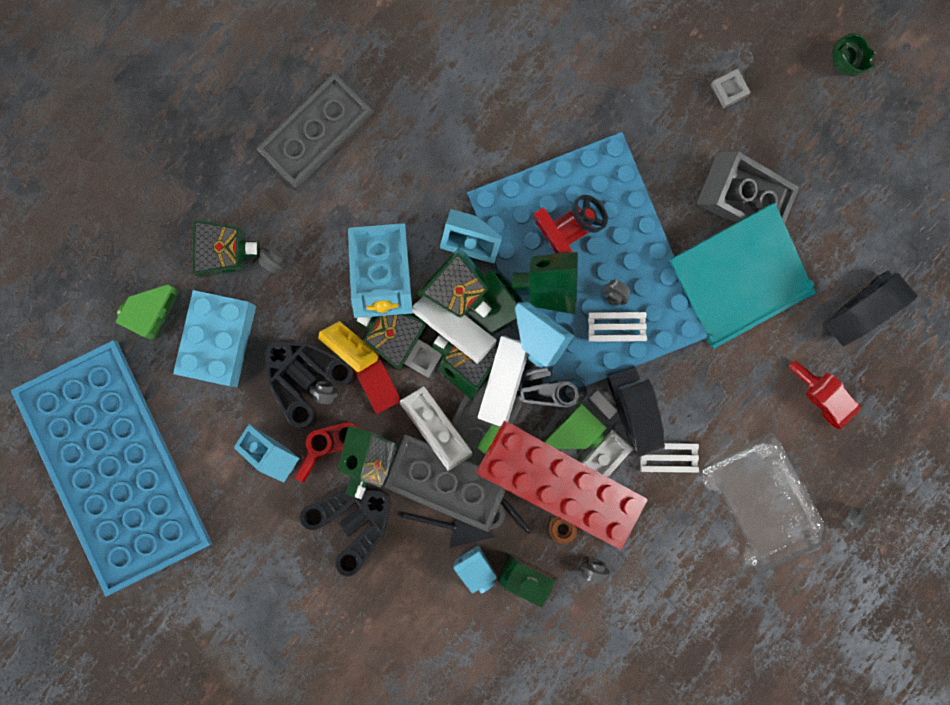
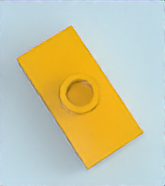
M340 321L321 330L318 339L357 372L377 362L380 354Z

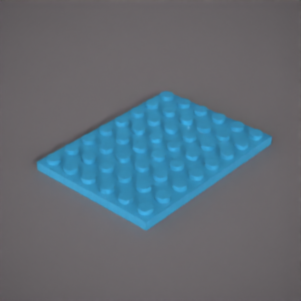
M623 132L467 192L475 215L502 236L495 265L497 270L502 272L511 285L513 272L529 273L532 257L555 254L533 220L535 212L544 207L551 219L555 221L571 211L573 202L581 195L593 196L602 203L607 212L608 222L604 229L597 233L590 232L569 245L573 252H578L576 314L537 308L556 323L564 322L568 324L574 332L572 343L567 346L557 363L553 365V375L541 378L543 383L576 378L587 386L607 378L608 373L632 365L638 366L708 338L669 261L674 255ZM580 200L578 202V206L581 208V210L583 207L584 200ZM590 202V207L595 210L597 217L602 220L600 211ZM591 224L593 227H596V228L601 227V226H598V225H593V224ZM610 280H618L627 285L630 289L627 304L616 306L607 302L602 292L603 286L609 283ZM515 290L524 302H529V290ZM646 312L647 341L588 342V313ZM594 319V324H639V319ZM594 330V335H639V330ZM569 385L565 389L566 394L574 391Z

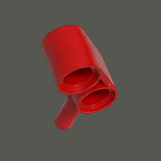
M795 360L790 364L788 369L809 385V390L805 393L808 399L819 409L823 410L821 412L822 416L834 428L841 430L861 410L860 405L848 394L840 380L832 374L826 372L822 377H816L798 361Z
M341 423L311 432L306 439V451L308 454L294 478L304 483L318 459H321L323 455L343 450L344 441L341 434L345 428L349 426L361 428L354 423ZM320 434L326 437L328 443L323 451L318 450L314 445L315 438Z

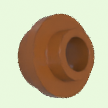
M556 516L549 524V534L555 542L567 544L576 537L577 527ZM560 524L568 526V531L565 534L558 533L557 529Z

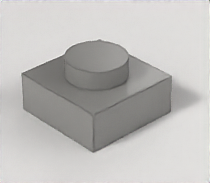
M738 69L711 83L723 108L748 97L751 93Z
M418 339L404 364L430 378L443 355Z
M598 390L594 391L587 398L605 419H610L617 412L613 407L616 402L605 391L602 394Z

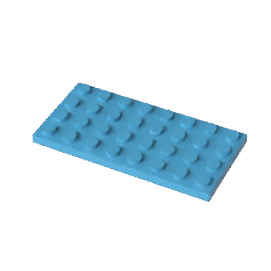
M113 340L11 390L105 597L212 545L210 537L118 341Z

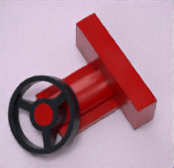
M581 195L573 202L572 210L557 220L553 221L544 207L534 213L533 220L555 254L573 252L569 245L590 232L597 233L604 229L608 222V215L599 200L590 195ZM580 200H584L582 210L578 206ZM590 202L598 208L602 220L597 217L595 210L590 207ZM591 224H593V225H598V226H601V227L596 228V227H593Z

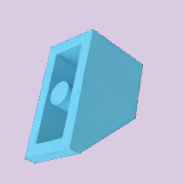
M450 209L440 249L455 252L460 246L469 257L494 264L502 236L478 216Z
M529 302L518 303L515 310L522 349L529 354L528 358L530 361L540 367L555 365L574 335Z
M248 424L234 446V449L258 471L283 483L294 470L299 460L287 447Z
M479 545L454 561V570L472 594L478 590L480 593H484L495 585L493 580L497 579V573Z

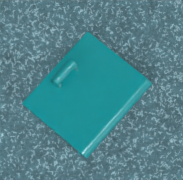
M776 203L769 204L669 259L694 313L705 329L708 337L706 339L713 349L816 293L813 288L815 284L812 280H809Z

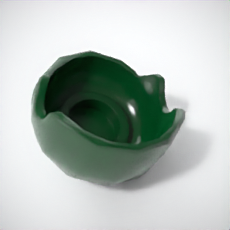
M849 33L835 43L832 50L833 65L842 75L856 77L874 68L875 65L871 64L876 52L869 48L868 41L861 34Z

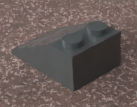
M739 151L717 152L697 204L720 217L736 223L769 204L776 203L785 224L800 187Z

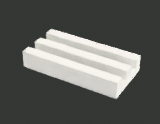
M646 312L588 313V342L647 341ZM594 319H639V324H594ZM594 330H639V335H594Z
M665 443V449L691 450V455H645L640 457L641 472L699 473V444ZM647 460L691 461V466H647Z

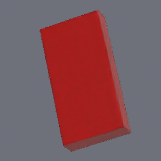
M380 356L377 362L362 371L357 372L354 369L376 414L400 403L401 398Z

